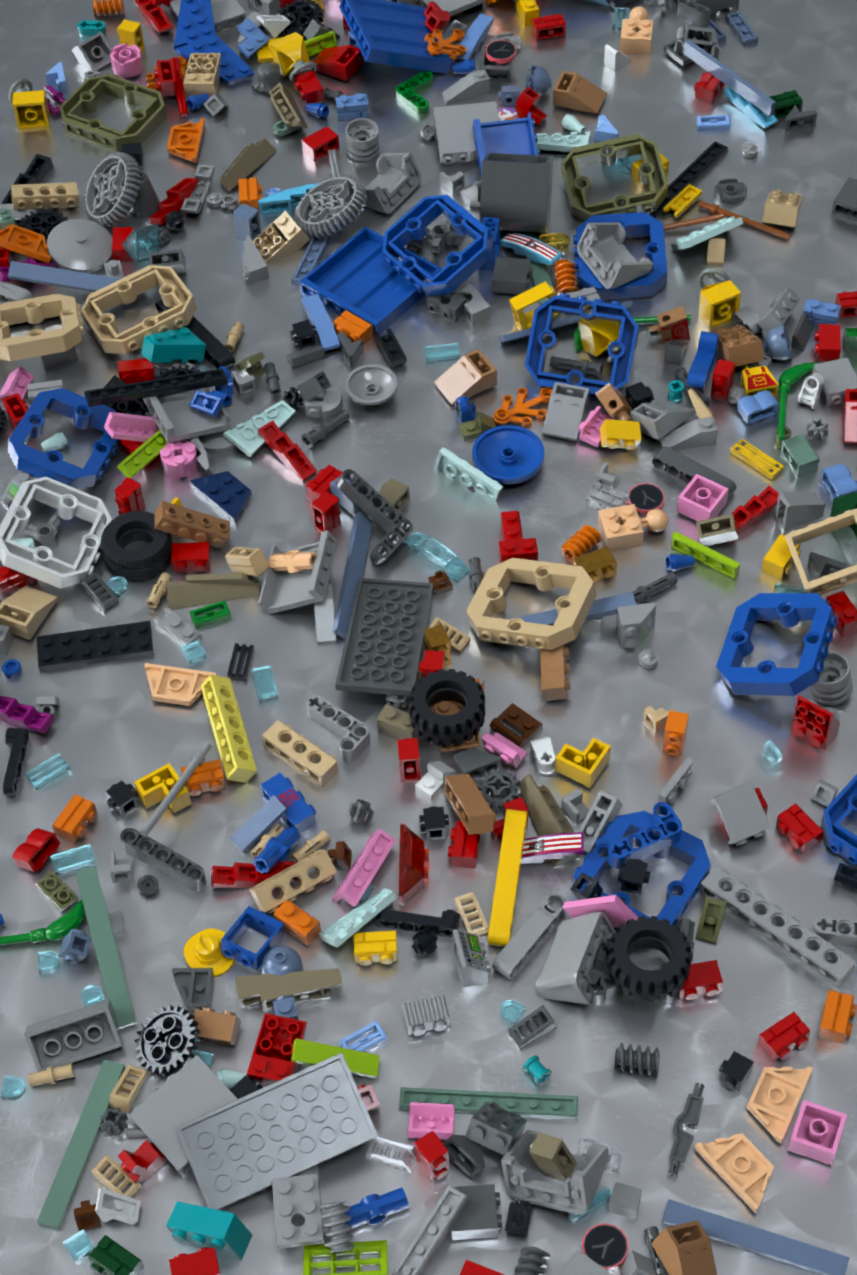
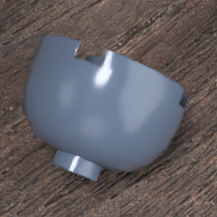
M531 65L529 67V70H531L530 75L526 76L525 89L530 87L540 96H543L551 88L552 79H550L546 69Z
M780 325L772 328L766 335V342L763 343L765 353H769L773 359L778 361L792 359L793 354L792 350H789L790 340L786 327Z
M276 946L268 950L262 958L260 967L262 974L279 976L304 970L300 955L296 950L288 946Z

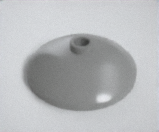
M376 364L364 365L354 369L345 381L347 395L353 401L363 405H378L388 401L394 396L398 387L396 375L389 368Z

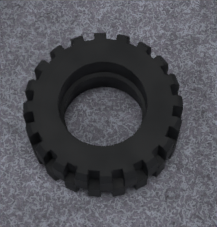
M438 669V672L433 673L432 671L427 673V677H421L418 680V684H414L409 695L411 725L420 737L423 736V740L429 743L433 741L434 745L440 746V744H445L446 747L451 746V744H463L464 740H471L473 734L477 735L479 733L480 727L483 726L485 721V695L480 683L475 682V678L471 675L466 676L465 672H456L455 669H449V671ZM441 700H454L464 705L460 712L453 715H440L430 709L433 704Z
M640 916L638 920L633 918L628 920L626 926L621 924L617 928V932L613 933L608 948L607 966L611 980L615 981L614 985L618 990L623 989L624 995L627 997L632 995L635 997V1000L640 1002L642 999H646L647 1003L654 1002V999L664 1001L667 999V995L673 997L677 994L678 989L681 990L684 987L685 980L688 979L690 971L691 946L687 942L685 933H679L680 928L676 924L670 925V921L664 918L663 920H658L657 916H651V918ZM641 948H654L664 953L670 962L658 970H644L633 964L629 956Z

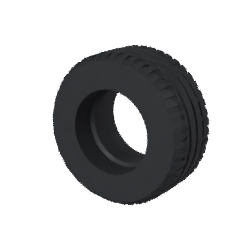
M132 511L119 515L106 526L101 535V548L105 564L113 574L126 580L141 581L157 576L171 562L173 543L171 533L154 529L155 514ZM135 541L151 542L149 546L141 550L129 551L124 549L128 544Z

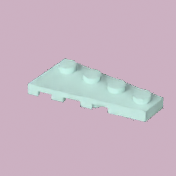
M282 400L265 409L263 413L251 417L247 422L240 423L236 428L224 432L223 436L251 458L266 443L257 432L258 429L272 420L280 429L295 415L296 410Z

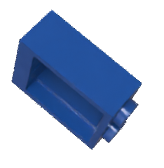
M483 217L482 224L489 229L493 242L491 258L479 270L494 271L496 258L499 256L500 218Z
M248 906L221 939V953L227 958H232L242 963L245 967H250L257 971L266 952L276 947L283 939L284 923ZM248 927L269 937L256 954L235 944Z

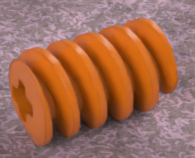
M123 0L93 1L94 17H96V13L99 17L102 16V13L108 16V12L113 16L114 11L116 15H119L120 11L125 15Z
M564 259L556 261L554 267L557 296H560V293L566 294L578 291L576 287L575 264Z
M584 525L562 545L561 551L563 556L569 563L573 564V558L587 554L593 547L597 546V543L601 542V535L594 527Z

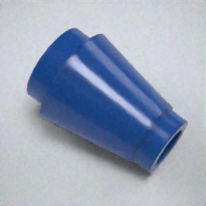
M467 59L453 65L454 74L476 72L474 59Z
M207 93L189 96L186 100L187 106L191 111H197L204 106L203 104L210 96Z
M307 103L305 111L323 119L328 116L329 107L325 103Z
M671 553L670 556H666L665 564L668 571L675 572L694 566L695 560L693 555Z

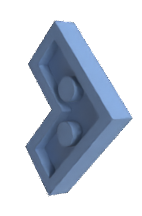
M249 18L237 27V30L246 37V40L238 45L237 49L247 59L252 57L270 40Z

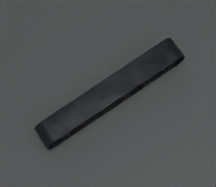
M162 299L155 302L159 313L173 308L164 306ZM193 316L189 325L185 327L206 344L204 357L216 369L222 366L229 368L234 365L236 361L233 354Z

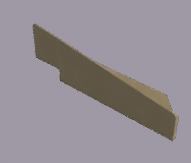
M279 82L269 94L284 124L287 127L302 126L303 128H308L291 92Z
M265 137L255 144L247 145L219 178L221 180L220 183L226 190L231 191L239 184V179H245L276 153V149Z
M244 573L186 575V582H167L168 608L175 610L217 603L224 600L229 601L260 595V582L248 580V576Z
M527 774L520 782L521 793L538 835L575 833L550 790L544 785L538 787L532 775ZM564 855V859L548 860L551 867H557L578 858L580 855Z
M338 968L297 971L281 976L260 974L235 977L240 1008L262 1003L263 1011L274 1009L273 1001L282 995L294 997L295 1004L325 998L331 994V988L343 985Z

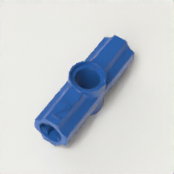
M222 366L219 369L223 368L228 384L215 386V390L228 394L223 402L224 407H228L232 403L233 379L231 370Z
M292 826L291 828H286L276 838H270L264 850L254 859L253 864L258 872L262 874L264 872L268 873L278 862L283 863L286 860L291 849L300 841L301 835L298 829Z
M401 1187L380 1196L379 1194H371L364 1197L360 1203L350 1206V1210L344 1213L351 1216V1220L345 1224L351 1225L352 1229L367 1223L375 1225L384 1221L388 1215L409 1208L405 1191Z

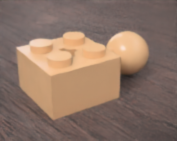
M637 6L633 8L629 14V19H623L620 52L627 54H651L653 20H648V11L644 7Z
M635 504L598 510V527L604 546L608 547L610 552L643 546V528H648L650 531L658 533L665 530L669 522L667 514L661 509H653L647 513L645 518H639Z

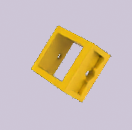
M546 281L509 299L515 322L520 330L531 328L535 309L524 314V308L544 298L547 301L556 295L552 286L549 287ZM554 312V317L559 315V313Z

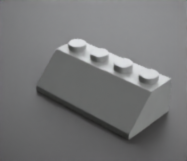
M110 999L28 1025L24 1033L38 1072L47 1070V1067L65 1066L122 1047L117 1018Z

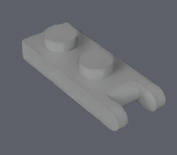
M168 607L164 610L167 614L164 619L161 620L157 616L153 619L157 625L187 649L202 638V634Z
M688 757L660 791L658 803H673L679 789H684L689 776L692 774V758Z

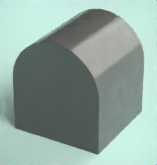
M487 153L482 160L480 222L482 223L483 217L500 218V232L548 234L554 156Z

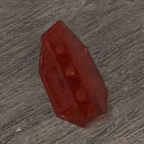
M400 824L399 906H404L425 888V880H429V867H425V862H429V849H425L424 840L405 824Z

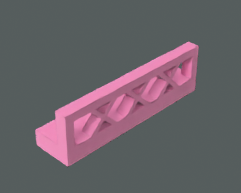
M109 412L104 425L105 430L112 439L140 442L147 441L159 430L153 417Z
M381 829L373 833L335 892L332 900L337 903L339 900L344 899L353 907L356 906L396 840Z

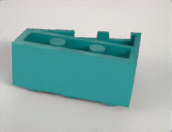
M182 327L176 330L144 336L141 354L151 363H172V360L188 362V359H197V362H203L206 344L187 327Z
M179 1201L176 1202L166 1225L171 1231L172 1237L179 1241L186 1240L203 1247H214L215 1251L240 1260L243 1259L252 1238L251 1232L234 1213Z

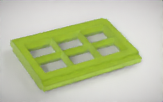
M387 1240L349 1242L354 1245V1249L329 1253L332 1248L325 1247L324 1244L305 1245L303 1275H312V1270L330 1268L331 1274L315 1275H388ZM379 1253V1258L360 1259V1254ZM355 1255V1260L336 1261V1256ZM331 1256V1261L312 1262V1257ZM379 1265V1270L361 1271L360 1267ZM355 1267V1272L336 1273V1268Z

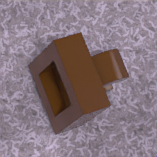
M442 570L434 572V576L428 577V582L434 583L433 592L435 596L453 590V585L446 572L442 573Z
M344 841L336 842L335 849L328 850V855L332 858V863L338 864L342 870L350 869L352 850Z
M90 1200L81 1201V1207L74 1209L78 1231L101 1226V1219L95 1212L96 1204L90 1205Z

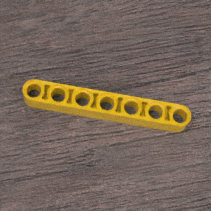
M506 810L488 933V945L505 947L511 939L527 825V811Z

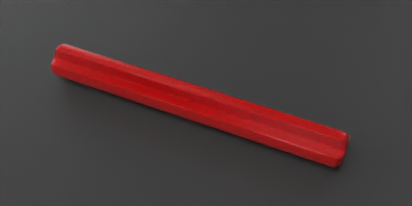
M172 57L170 60L173 62L176 77V96L181 117H187L188 108L179 59Z

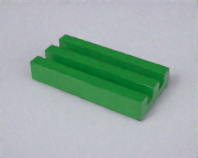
M225 600L189 611L195 629L231 618V613Z

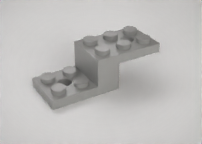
M318 1165L292 1177L272 1179L277 1248L324 1243ZM297 1217H302L305 1220V1223L300 1227L292 1224L293 1220Z

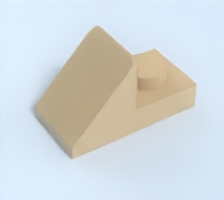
M712 237L709 239L707 264L723 265L726 237Z

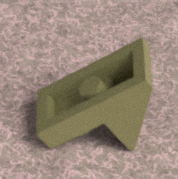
M262 352L256 353L236 364V367L246 376L253 375L256 379L265 373L260 362L265 357Z
M476 411V420L459 424L464 441L478 438L487 430L497 427L492 417Z
M706 896L696 938L717 943L724 921L727 901Z

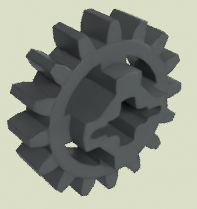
M499 768L498 772L491 769L490 775L484 773L485 779H479L480 785L477 788L482 791L483 797L488 801L491 809L495 806L496 810L499 811L500 807H503V803L519 798L521 793L520 781L516 778L515 773L510 775V770L508 769L505 773L502 772V768Z

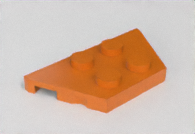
M201 118L198 123L191 124L190 121L171 127L167 152L197 163L205 127V118Z
M14 224L0 230V247L50 263L51 255H48V246L45 243L44 235Z

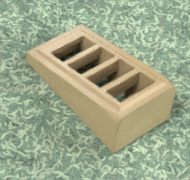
M689 389L688 394L698 418L715 417L696 391Z
M436 617L428 629L442 624L448 637L454 636L450 640L451 649L461 653L470 641V637Z
M474 892L456 897L454 899L455 908L461 915L460 919L466 932L476 934L478 937L488 934L489 928ZM473 909L475 910L471 913L465 914V912L471 911ZM477 917H478L477 920L468 922V920H471V919H474V918H477ZM480 924L482 925V927L471 930L472 927H475Z
M128 1064L109 1096V1106L114 1109L119 1107L121 1111L129 1113L148 1076V1071ZM129 1075L134 1076V1077H137V1078H139V1079H138V1080L133 1079V1078L129 1077Z
M105 1155L92 1169L93 1177L112 1192L133 1198L142 1188L140 1183H135L123 1168L108 1155ZM116 1172L117 1174L109 1181L108 1179ZM122 1177H123L124 1180L121 1182V1184H120L118 1187H116L115 1185H116V1184L122 1179ZM130 1183V1188L123 1194L121 1191Z

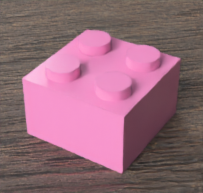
M696 474L679 495L677 512L695 521L715 518L727 504L729 489Z
M803 1100L788 1151L832 1166L847 1114Z

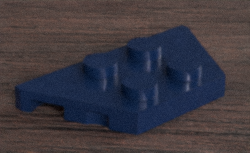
M228 471L189 481L190 486L234 523L238 522L240 512L245 509L246 502L249 501L252 495L251 490Z

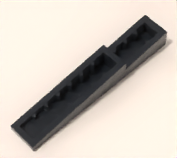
M36 154L24 174L20 173L13 185L40 184L53 167L51 158ZM11 189L1 204H12Z

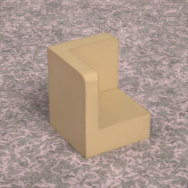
M650 705L644 709L643 721L654 733H657L665 728L669 711L666 712L664 708L655 711Z

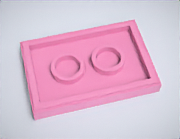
M617 895L567 901L563 905V909L572 918L591 912H604L614 928L619 927L621 924L626 926V922L632 918L638 920V916Z

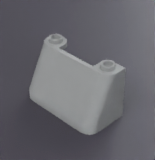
M411 152L382 154L378 158L376 168L379 175L365 188L367 195L366 207L382 214H390L421 183V173Z
M619 222L587 223L578 243L577 251L606 289H614L651 271L654 264L649 258L642 257L637 262L623 245L626 231Z
M604 912L587 913L565 919L559 924L556 937L540 977L536 981V988L543 999L581 1004L590 1003L592 994L587 992V983L591 984L592 982L589 976L590 969L600 943L606 944L607 941H611L613 933L616 932Z
M527 1130L501 1159L505 1187L509 1196L515 1200L517 1198L528 1200L530 1204L578 1215L584 1214L591 1206L609 1161L608 1146L591 1145L587 1150V1157L572 1154L577 1164L570 1178L563 1182L545 1176L529 1153L530 1146L539 1132Z

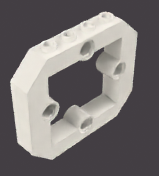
M48 477L22 482L0 525V560L8 568L58 588L79 584L82 579L92 574L94 569L92 564L93 562L97 563L101 554L98 551L99 549L102 550L101 535L106 526L112 521V518L100 498ZM33 499L56 508L58 516L62 519L69 520L76 516L93 523L89 534L84 535L82 538L79 555L74 565L52 557L51 549L46 546H39L34 550L12 541L17 531L26 530L31 515L28 508Z

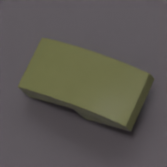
M53 871L36 883L40 891L61 911H64L78 900L77 895Z

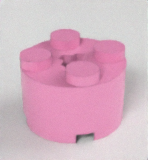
M120 44L112 49L110 59L113 73L116 76L128 80L130 77L142 74L143 64L139 47L133 44L132 46Z
M180 440L167 443L160 451L163 470L167 477L174 480H180L183 477L187 479L197 472L196 447L190 441Z

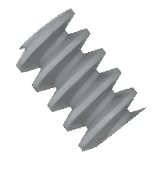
M347 1201L327 1203L320 1206L328 1211L321 1215V1217L329 1220V1222L322 1225L323 1228L330 1229L329 1232L323 1234L324 1237L331 1239V1241L324 1244L325 1247L332 1248L329 1253L354 1249L353 1244L347 1243L353 1239V1235L346 1233L352 1230L351 1225L345 1224L351 1220V1216L344 1214L350 1210V1206L343 1205Z

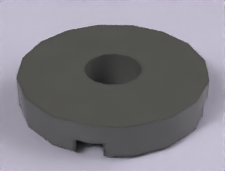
M726 178L720 180L719 184L715 185L714 195L722 203L737 204L746 198L747 187L742 181L741 183L738 182V179Z

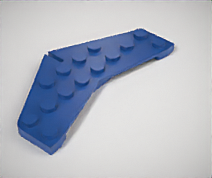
M181 0L174 42L175 53L189 61L191 53H221L220 81L227 85H232L251 79V76L254 75L251 67L216 35L211 0Z

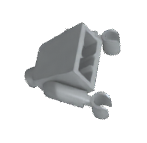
M685 23L684 27L677 29L674 52H676V49H680L682 53L683 41L689 39L693 43L711 45L710 55L716 54L717 58L719 57L721 48L718 47L715 29Z

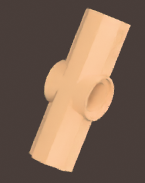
M300 550L270 555L268 564L269 568L273 569V571L287 570L288 573H294L303 569H313L317 554L315 552H300Z

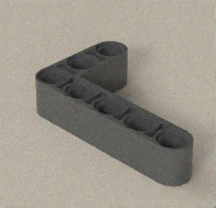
M678 0L677 16L696 26L707 27L710 24V12L739 5V0Z
M347 469L337 480V487L387 532L370 553L372 563L381 565L409 536L413 530V525L355 471Z

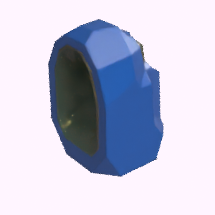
M466 396L456 398L455 409L459 421L464 423L475 420L476 405L470 401V398Z

